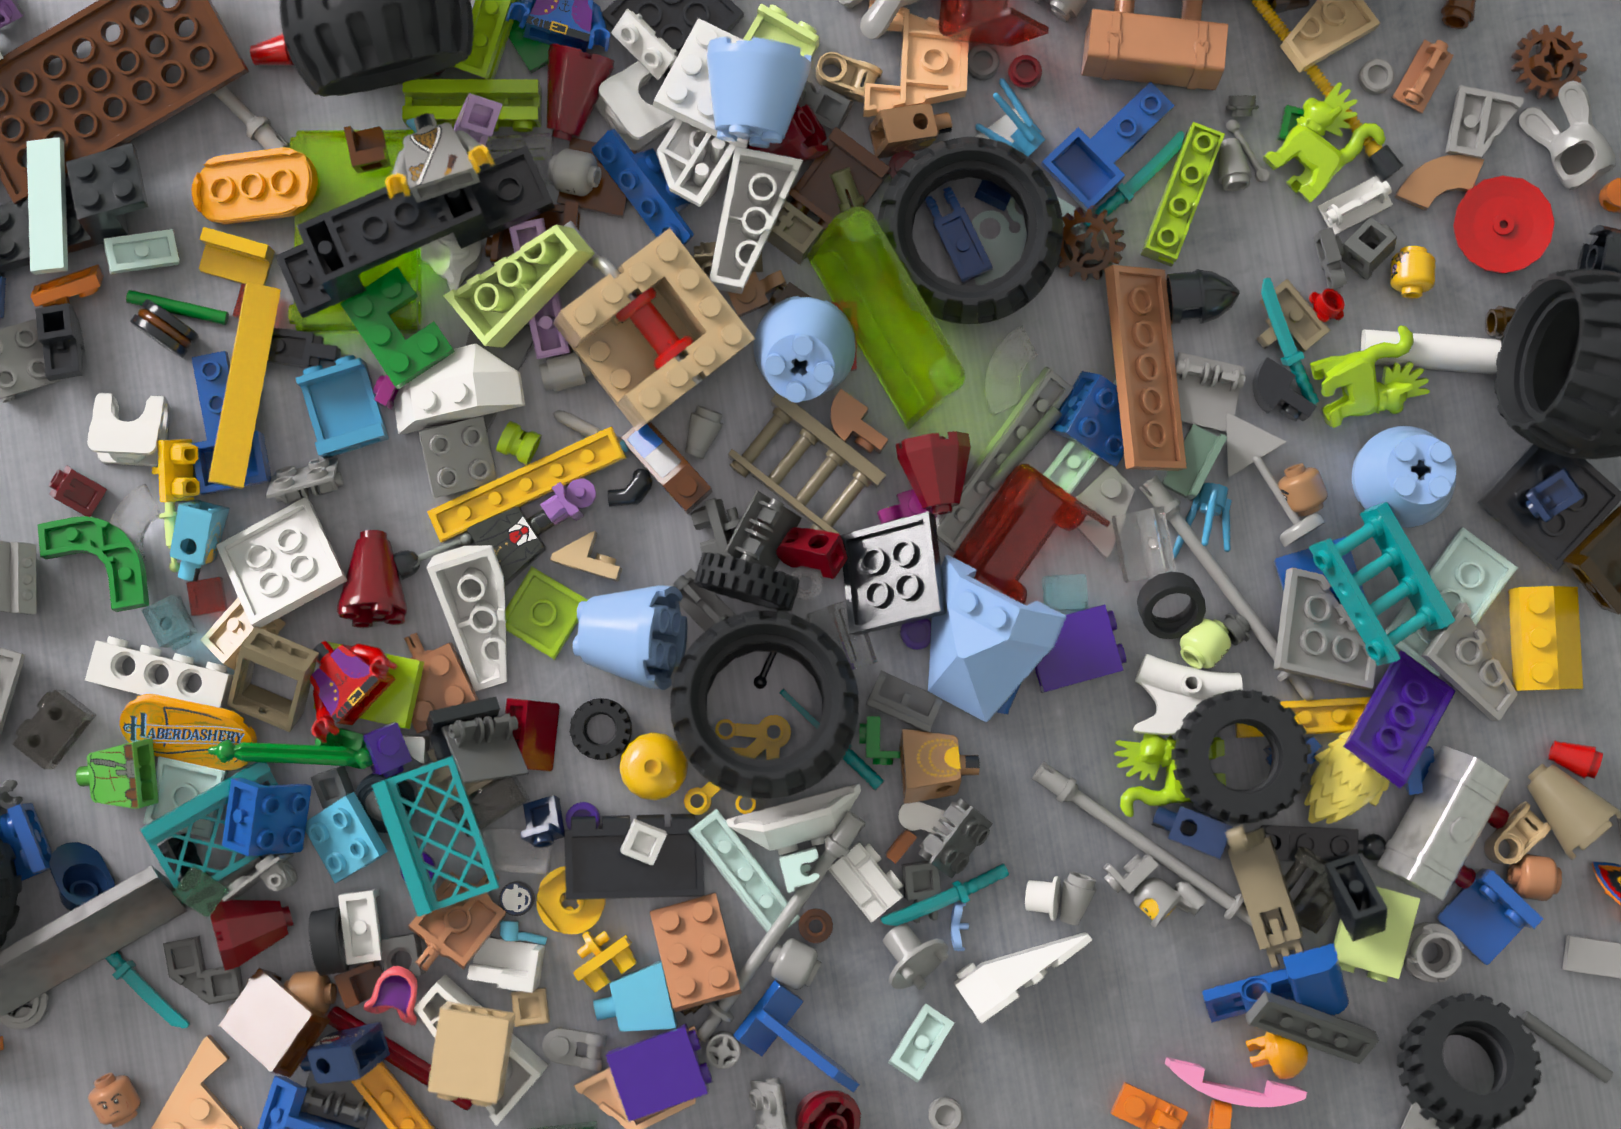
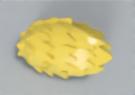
M1352 731L1339 735V739L1328 744L1329 748L1314 757L1319 762V765L1311 777L1310 785L1312 787L1304 802L1305 806L1310 805L1308 817L1310 823H1316L1327 818L1326 823L1330 824L1354 814L1367 803L1376 806L1383 791L1388 790L1389 780L1343 747Z

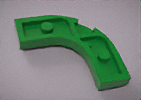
M87 516L71 517L37 524L40 557L45 560L78 553H91L98 556L105 564L109 580L111 610L121 612L149 606L144 560L135 542L124 531L107 521Z

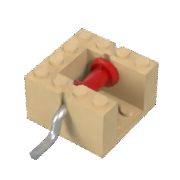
M572 221L564 225L565 227L574 228L595 252L587 263L594 269L600 270L606 277L563 308L553 324L636 431L755 339L670 228L621 264L617 270L606 257L599 256Z

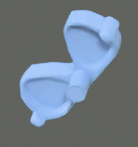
M955 902L951 913V941L954 951H965V948L962 947L960 930H969V923H960L963 906H966V903Z

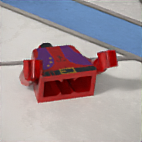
M323 641L314 647L313 650L319 652L317 662L320 666L310 676V682L314 687L313 698L317 719L311 728V733L324 744L327 742L326 736L329 732L333 735L339 733L340 730L334 725L335 722L352 726L396 680L387 671L389 668L395 670L397 664L389 661L382 649L359 643L353 646L342 644L334 650L327 641Z

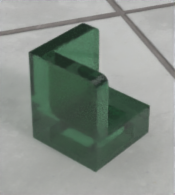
M192 865L171 894L203 916L209 917L229 889Z

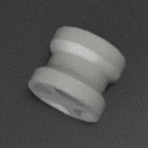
M728 1031L715 1033L709 1039L706 1047L708 1061L719 1069L732 1067L738 1061L741 1053L740 1042L733 1036V1033Z

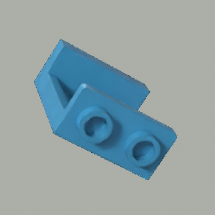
M355 355L335 360L336 365L323 369L322 365L307 368L302 371V376L295 378L297 385L301 387L317 439L315 446L318 456L322 458H331L389 439L379 404L374 401L376 394L373 393L374 387L367 364L361 358L356 359Z

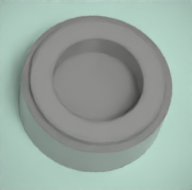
M1379 58L1371 59L1364 64L1359 72V84L1363 90L1370 94H1381L1394 81L1393 67L1386 60Z
M940 1097L931 1103L928 1110V1118L934 1129H957L962 1123L963 1112L955 1099Z

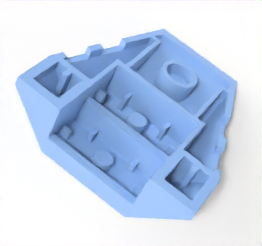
M946 555L941 565L946 614L932 617L928 692L978 719L988 722L1015 692L1014 690L1032 673L1042 658L1054 648L1067 616L1039 601L1032 602L1026 606L975 580L976 569Z

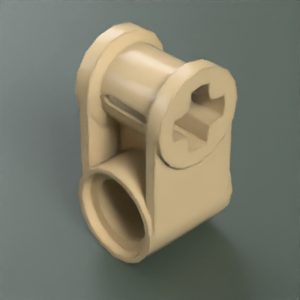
M828 52L820 57L815 76L820 86H827L854 101L864 103L865 84H875L876 79L881 77L883 71L871 63L855 60L837 52ZM832 64L838 67L840 74L837 77H828L823 73L822 68ZM863 77H865L866 80L864 82L863 87H860Z
M1525 801L1518 805L1509 814L1506 824L1502 828L1496 829L1486 840L1484 845L1485 855L1493 863H1517L1551 830L1548 822L1543 823L1530 810L1531 805ZM1504 839L1510 845V853L1505 858L1500 855L1498 850L1500 842Z

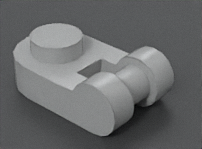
M564 1027L555 1028L545 1036L542 1043L543 1052L554 1063L600 1071L603 1059L600 1058L601 1047L605 1046L607 1035ZM579 1042L588 1044L586 1056L577 1054Z

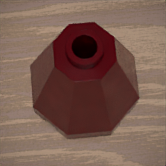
M797 104L785 138L782 139L781 143H770L769 148H758L748 144L746 148L800 159L803 162L817 159L829 151L828 145H822L827 140L826 132L807 104L802 108Z
M948 432V439L944 436H939V433H929L902 440L901 443L896 444L897 458L922 508L932 510V513L935 515L952 513V507L959 505L961 502L971 449L968 433Z
M220 899L207 903L224 971L237 968L287 936L289 934L287 927L294 926L289 906L282 907L280 901H223Z

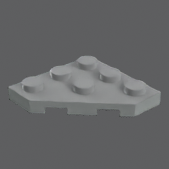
M1297 568L1287 569L1274 670L1363 690L1373 689L1376 662L1368 655L1365 648L1366 645L1343 605L1338 603L1330 591L1331 585L1323 574Z

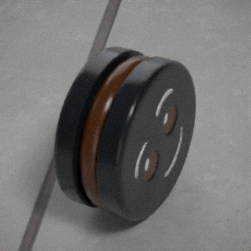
M146 299L141 305L142 309L138 311V315L135 314L130 320L131 324L170 352L183 358L187 354V348L191 346V342L194 343L199 335L177 317L156 303Z

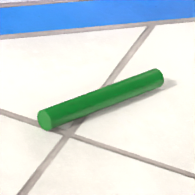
M128 290L126 295V303L141 306L148 299L170 313L226 325L229 318V312L134 290Z

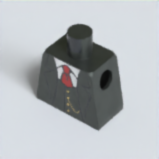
M515 507L477 523L467 530L477 546H493L504 575V585H508L546 550L539 535L555 524L551 522L543 509L527 519L523 511L519 507Z

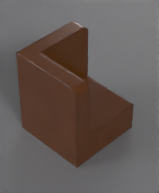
M351 126L344 127L351 165L358 174L391 167L384 132L380 126L360 131H354Z
M379 960L367 962L334 976L346 1009L371 999L376 983L384 973Z

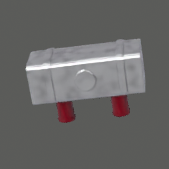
M1443 745L1434 763H1431L1428 768L1429 772L1422 783L1423 793L1415 795L1392 839L1388 840L1385 846L1387 848L1377 864L1378 867L1407 885L1441 901H1444L1453 883H1456L1463 889L1473 884L1476 873L1472 868L1465 866L1464 863L1486 823H1489L1493 828L1499 829L1508 821V811L1497 804L1510 781L1509 778L1480 759Z

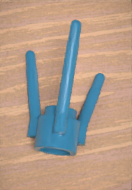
M1000 78V85L1022 118L1021 120L999 93L993 94V98L1018 128L1010 136L1015 142L1011 143L979 123L975 125V128L990 139L1013 146L1028 157L1046 139L1040 134L1042 131L1033 123L1006 80Z
M1204 483L1200 493L1193 499L1186 522L1191 527L1197 511L1201 507L1200 512L1206 514L1202 545L1207 546L1214 516H1219L1222 511L1224 551L1229 552L1231 550L1230 507L1232 500L1227 499L1228 488L1220 484ZM1178 535L1170 554L1172 559L1177 557L1184 543L1180 535Z

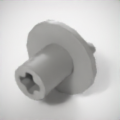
M907 923L894 927L883 939L884 945L898 962L889 976V983L894 989H904L914 984L918 990L923 989L927 985L924 978L949 957L947 954L948 946L942 939H934L922 944Z

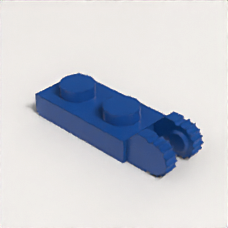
M949 186L943 189L947 204H949L953 211L952 213L942 217L938 204L931 195L926 197L924 201L934 220L933 225L961 283L964 284L993 270V266L965 208H961L952 188Z

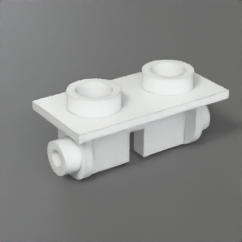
M629 9L624 12L611 32L657 80L663 76L668 67L672 68L677 58L678 52L675 49L673 50L661 37L658 39L655 36L656 32L642 19V15H636Z
M1375 176L1319 205L1318 209L1328 227H1333L1334 234L1337 235L1392 206L1393 203L1388 194L1392 193V190L1387 181L1381 183L1380 179Z

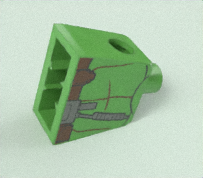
M152 738L89 753L87 756L88 766H80L76 771L77 784L81 787L90 786L91 799L95 803L133 809L159 803Z

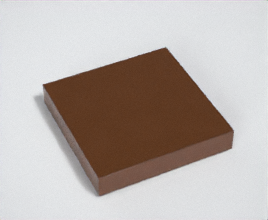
M572 137L568 149L594 155L592 147L597 142ZM595 155L597 166L601 168L602 172L599 185L593 187L586 196L559 191L557 204L565 205V201L579 202L581 210L624 218L628 199Z

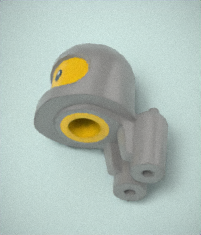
M1155 877L1143 881L1134 893L1135 906L1153 920L1150 924L1153 928H1156L1160 922L1164 921L1176 907L1186 913L1191 912L1195 916L1207 901L1189 883L1179 882L1175 885L1174 890L1165 881Z

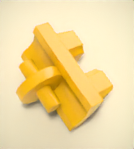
M192 439L157 440L158 466L151 467L152 474H159L160 502L194 500V496L200 494L199 481L196 477H193V464L198 460V447L192 445Z
M586 931L582 934L586 944L579 948L577 953L582 959L592 952L595 956L577 968L573 974L578 981L583 979L586 985L596 993L611 982L602 969V964L611 959L622 974L637 963L629 947L632 943L627 935H624L603 950L601 946L610 940L606 931L596 937L589 931Z

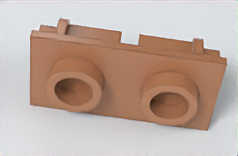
M1424 39L1392 98L1422 114L1454 56L1447 51L1448 44L1441 40H1436L1435 44H1432Z

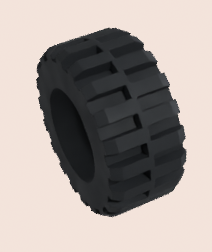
M1241 689L1214 695L1197 704L1196 708L1192 712H1188L1182 720L1184 723L1181 728L1177 729L1174 737L1176 745L1175 749H1172L1171 760H1175L1176 769L1173 770L1175 780L1180 781L1182 786L1180 790L1185 798H1190L1194 803L1193 806L1200 812H1205L1216 820L1230 823H1256L1277 816L1278 812L1282 809H1288L1294 803L1293 798L1296 794L1302 793L1306 785L1303 783L1304 777L1310 774L1311 764L1307 763V754H1311L1310 743L1306 744L1303 736L1307 732L1303 724L1296 722L1294 719L1296 714L1290 707H1283L1280 704L1281 700L1274 696H1265L1260 691H1242ZM1233 724H1246L1261 731L1266 737L1272 752V763L1267 777L1259 785L1246 790L1233 789L1221 783L1215 777L1209 762V750L1212 740L1222 729Z
M1461 993L1458 997L1451 995L1443 998L1414 1019L1407 1027L1408 1032L1401 1038L1399 1047L1404 1051L1397 1055V1066L1404 1070L1399 1075L1401 1086H1408L1410 1094L1406 1097L1411 1105L1417 1102L1422 1108L1419 1114L1426 1120L1432 1117L1436 1119V1127L1440 1129H1450L1451 1127H1454V1129H1497L1520 1115L1526 1109V1104L1533 1101L1537 1093L1534 1086L1540 1083L1541 1071L1536 1070V1066L1541 1063L1540 1052L1534 1051L1532 1047L1536 1040L1532 1032L1528 1034L1522 1027L1525 1022L1519 1015L1515 1018L1510 1015V1007L1502 1002L1498 1005L1492 1004L1493 999L1491 997L1480 995L1474 999L1472 993ZM1460 1035L1470 1038L1486 1051L1494 1069V1082L1489 1093L1477 1094L1470 1092L1452 1079L1443 1059V1046L1448 1036Z

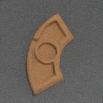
M1448 155L1433 159L1417 168L1408 176L1394 198L1426 211L1433 200L1442 193L1455 190L1467 192L1473 188L1484 159L1464 155Z

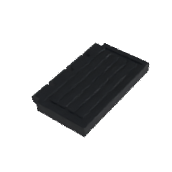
M664 814L636 815L637 820L662 829L667 833L653 866L621 853L620 849L630 829V815L602 816V829H596L595 816L571 817V830L564 831L566 900L704 896L703 849L688 831L695 826V814H670V827H665Z

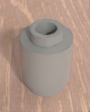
M576 352L546 359L547 363L539 364L546 391L554 389L557 392L587 384L586 377L591 376L590 370Z

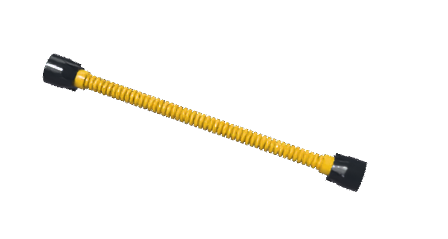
M1250 0L1254 7H1257V11H1260L1259 13L1262 14V17H1265L1264 20L1268 21L1267 24H1270L1275 34H1278V38L1284 41L1291 31H1289V28H1286V25H1283L1284 22L1281 21V18H1278L1279 15L1276 14V11L1270 8L1271 5L1268 4V1ZM1313 65L1304 70L1305 72L1307 71V75H1310L1309 78H1312V82L1318 85L1317 88H1320L1319 91L1323 92L1322 95H1326V98L1334 86H1331V82L1325 79L1326 76L1323 75V72H1320L1321 69H1318L1317 65ZM1347 109L1345 112H1352V109ZM1357 116L1344 120L1350 124L1349 129H1352V133L1362 125L1360 120H1357ZM1372 137L1365 139L1363 145L1365 146L1364 152L1369 157L1366 162L1381 182H1384L1404 166L1388 145L1382 147Z

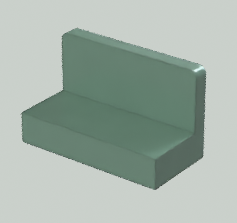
M1195 424L1191 425L1184 439L1187 468L1179 471H1168L1162 481L1164 487L1190 501L1196 498L1227 436L1223 434L1216 436Z

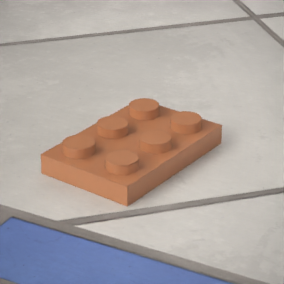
M716 893L649 911L672 1007L675 1012L742 993Z

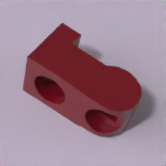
M791 528L776 549L778 558L787 566L793 568L803 566L821 571L822 577L830 579L836 578L848 559L840 534L810 528Z

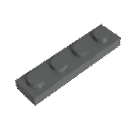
M1264 991L1245 1015L1250 1026L1360 1064L1379 1042L1376 1032L1371 1029Z

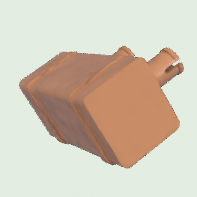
M1115 0L1114 11L1092 9L1085 33L1082 76L1099 77L1101 80L1117 79L1144 83L1152 82L1153 84L1180 86L1192 90L1196 88L1216 90L1225 68L1228 24L1201 21L1203 0H1182L1181 18L1135 14V0Z

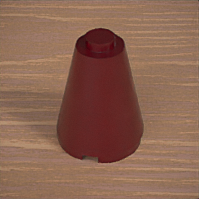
M550 44L547 72V129L553 130L552 137L570 142L572 136L580 137L600 97L598 93L599 86L610 77L614 69V60L595 53H585L577 48Z

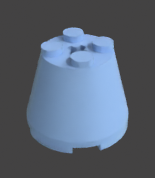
M721 37L709 41L707 65L717 139L731 142L737 141V138L747 139L750 146L758 148H769L770 143H781L782 139L785 138L809 76L812 55H805L803 57L800 55L801 48L762 38L752 37V41L740 40L736 44H731V38Z
M793 296L776 303L760 320L753 344L754 358L760 373L770 386L789 401L798 403L828 393L843 382L854 362L856 339L850 321L833 303L811 297Z
M1412 426L1392 427L1373 436L1358 452L1352 468L1353 491L1357 501H1360L1365 510L1387 502L1402 528L1417 527L1435 519L1450 503L1456 486L1455 459L1449 445L1439 440L1430 432Z
M657 585L594 596L588 601H581L577 608V619L580 622L578 635L573 641L574 655L581 656L583 662L587 665L644 687L660 690L668 689L672 685V678L670 677L674 667L679 666L685 654L687 642V617L681 616L679 602H681L683 596L680 590L674 586Z

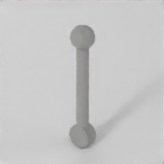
M1229 120L1226 128L1239 139L1242 149L1256 170V180L1265 182L1270 176L1268 169L1262 168L1239 131V122L1237 120Z

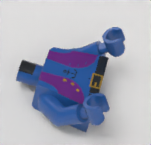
M519 0L510 5L505 21L509 22L510 19L519 21V27L522 29L525 27L523 37L549 45L559 44L577 48L585 53L587 47L588 49H593V45H600L604 48V51L608 52L611 34L607 30L600 6L594 3L593 0Z

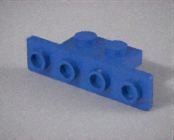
M615 129L608 130L592 147L594 155L656 237L670 228L680 242L685 245L694 236V233L678 211L685 209L691 202L669 190L659 159L653 148L633 154Z

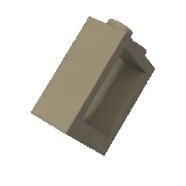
M255 626L241 644L227 706L291 732L304 713L311 686L310 676L314 673L319 652ZM255 663L298 680L293 701L251 684Z

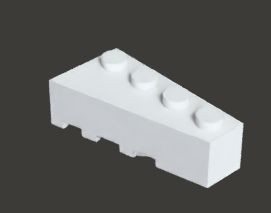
M735 146L709 278L718 290L742 294L801 169L803 160Z
M446 974L434 984L414 1008L434 1038H436L440 1008L447 1001L482 1007ZM514 1034L512 1035L504 1095L497 1104L492 1103V1106H485L490 1113L489 1117L496 1126L548 1067L545 1061Z

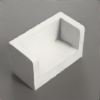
M379 888L338 895L347 965L383 959L376 897L380 895Z

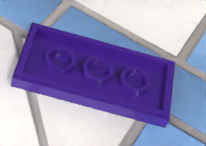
M1402 650L1398 652L1400 659L1390 663L1343 746L1399 789L1407 783L1456 690Z

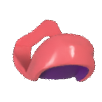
M393 966L387 969L379 977L373 995L364 1004L363 1009L370 1013L380 1014L390 1008H394L404 1023L415 1026L417 1016L414 1013L418 990L415 975L410 970L401 966Z

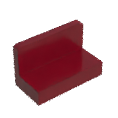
M507 698L505 714L517 718L518 729L513 730L512 734L527 769L552 771L560 705L558 703Z

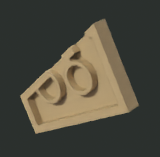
M1317 0L1280 47L1297 71L1301 73L1376 30L1380 22L1364 0Z

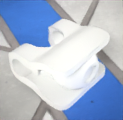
M639 61L603 81L599 86L598 93L600 97L596 103L597 110L611 129H615L627 146L637 152L669 130L677 119L646 103L641 98L639 90L649 82L653 75Z
M99 393L94 402L93 416L88 433V447L93 452H96L99 460L105 464L158 466L157 440H168L170 408L165 396H150L146 401L143 414L134 421L124 422L119 420V406L113 394Z

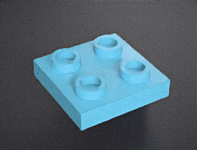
M354 792L344 796L307 820L305 832L335 884L378 860L388 852Z

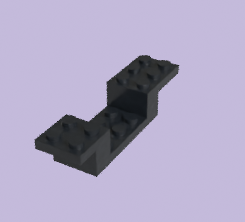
M130 143L67 161L70 185L65 186L67 252L72 253L103 244L105 238L128 235L124 214L148 207L137 150L134 145ZM28 198L17 204L9 202L0 205V273L30 265Z
M524 146L493 160L494 165L492 166L490 163L481 165L479 167L480 172L477 173L480 180L478 183L418 203L410 188V196H405L404 192H398L393 196L394 198L390 199L387 187L385 186L296 225L304 243L276 255V259L302 318H306L365 292L366 289L359 275L360 273L453 233L462 249L555 208L528 147Z

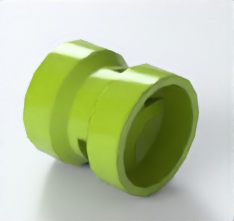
M509 421L500 436L496 451L504 455L512 454L516 456L519 462L528 465L539 447L542 435L534 431L526 432L522 430L519 424Z

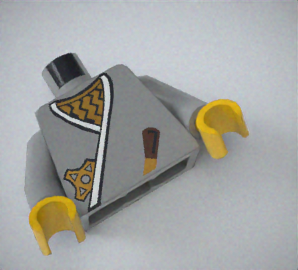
M426 113L415 118L414 123L417 133L408 135L403 139L404 149L398 153L392 175L385 180L390 199L394 198L393 196L398 192H404L405 196H410V188L418 203L480 182L477 175L480 172L479 167L485 163H490L492 166L494 161L486 146H482L464 131H454L450 123L437 126L434 115Z

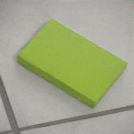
M328 642L334 650L338 646L342 645L333 642ZM385 654L389 661L397 664L395 670L389 668L387 671L396 680L359 719L387 725L398 722L399 727L410 729L424 661Z

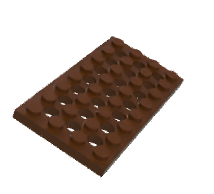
M98 0L3 56V59L0 60V92L4 93L5 102L0 107V179L14 204L28 198L27 168L22 162L23 155L27 152V141L49 139L58 133H62L65 137L66 179L69 177L67 161L122 146L249 72L211 0H178L176 5L171 8H166L163 0ZM140 8H147L149 10V19L146 23L137 25L134 20L135 13ZM186 20H192L194 23L193 33L188 37H181L179 34L181 23ZM111 25H119L120 36L117 40L108 42L106 30ZM156 37H163L165 40L163 51L159 54H152L150 50L152 40ZM89 41L92 48L91 53L88 57L80 59L77 55V48L82 42ZM207 49L210 53V60L205 66L198 67L195 63V55L198 51ZM127 54H134L136 57L134 68L124 71L121 66L123 57ZM55 58H60L63 63L61 72L57 75H50L48 71L49 63ZM178 66L181 70L180 79L175 83H168L166 80L168 69ZM104 70L107 74V81L104 86L95 88L93 76L98 71ZM26 75H32L34 79L32 89L28 92H22L20 89L21 79ZM143 83H150L152 87L150 97L146 100H139L137 96L139 86ZM76 87L78 99L75 103L67 105L64 101V94L69 88ZM114 100H121L123 104L121 114L117 117H111L108 112L110 103ZM42 104H47L50 110L49 116L46 120L38 122L35 117L36 109ZM91 116L94 120V127L91 132L82 134L79 127L80 122L83 118ZM13 121H18L21 125L19 135L15 138H9L7 135L8 125Z

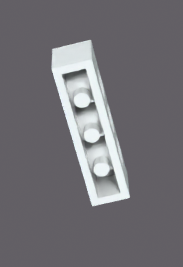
M108 636L107 642L95 641L85 681L140 695L155 694L227 709L234 677L233 674L226 673L228 666L208 661L206 667L194 665L195 658L177 653H174L173 659L160 656L162 649L141 645L140 651L127 647L129 641ZM132 657L136 667L134 672L127 676L123 672L122 664L126 658ZM161 665H164L169 672L168 679L163 684L158 683L155 678V672ZM196 673L201 677L202 686L194 693L188 687V680Z

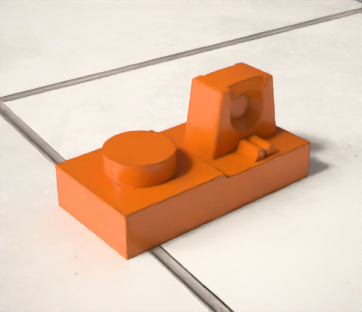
M99 264L35 285L30 297L35 307L40 305L48 307L66 303L70 304L68 297L77 294L79 297H87L96 293L99 290L98 287H101L104 276Z
M1124 1081L1110 1113L1141 1129H1181L1189 1112Z

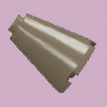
M1541 764L1528 776L1531 781L1527 786L1528 790L1571 861L1576 857L1572 850L1577 846L1585 850L1613 826L1609 820L1613 815L1619 820L1621 819V811L1554 764L1548 768Z

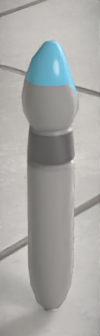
M557 410L553 413L558 422L586 437L602 431V429L600 430V428L568 412ZM617 436L623 451L627 452L628 447L624 440Z

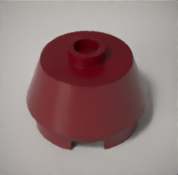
M818 1090L809 1093L800 1101L795 1112L796 1129H859L862 1115L855 1100L847 1093L838 1090Z

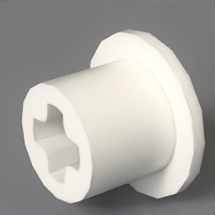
M1055 876L1053 883L1028 881L1025 895L1026 911L1049 913L1050 920H1056L1061 896L1060 876Z

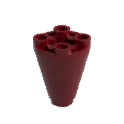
M380 530L362 531L355 543L346 574L348 581L344 582L338 601L337 612L339 617L352 620V626L357 628L372 627L373 622H384L390 625L403 624L407 613V604L394 561L390 541L387 540V533Z

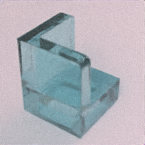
M1085 574L1053 575L1042 578L1044 605L1056 611L1085 610L1088 608L1087 577Z

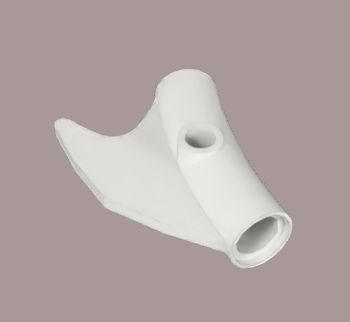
M1146 654L1137 672L1135 682L1139 683L1150 694L1156 703L1157 711L1154 716L1137 723L1133 728L1134 732L1154 735H1175L1177 729H1180L1184 723L1182 720L1187 713L1192 712L1196 705L1203 700L1232 690L1241 689L1243 691L1241 674L1187 667Z

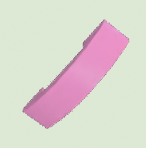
M1166 1057L1165 1064L1188 1085L1210 1097L1231 1104L1249 1107H1276L1306 1099L1307 1092L1301 1087L1267 1080L1264 1093L1203 1080L1205 1068L1200 1064Z

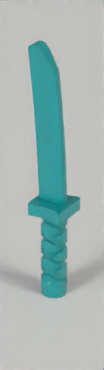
M1179 131L1127 183L1123 184L1122 182L1118 185L1113 196H1110L1106 202H1103L1095 209V214L1099 215L1106 209L1108 211L1107 216H1109L1113 210H1116L1124 202L1127 204L1131 202L1134 194L1182 148L1184 132ZM1084 222V223H1083V224L1085 225V227H1088V226L1091 225V223H1087V222Z
M1266 277L1263 279L1261 295L1284 355L1280 360L1283 365L1289 366L1290 370H1292L1291 372L1296 375L1294 379H1296L1295 381L1300 388L1302 396L1316 404L1319 402L1318 396L1314 392L1313 385L1301 361L1305 356L1302 351H1297L1280 307L1272 279Z
M784 689L779 692L816 729L820 726V723ZM850 744L843 760L855 772L857 771L858 775L865 779L876 791L883 784L884 780L851 750L852 745Z
M1003 863L994 869L988 870L986 873L978 875V877L970 879L968 882L961 883L957 880L952 883V888L884 915L880 918V921L886 925L899 926L959 900L965 904L970 901L968 895H971V893H975L989 886V884L1009 876L1008 869Z
M117 951L105 958L116 970L112 974L116 980L123 979L171 1026L179 1028L190 1026V1022L134 969L136 964L132 960L126 962Z

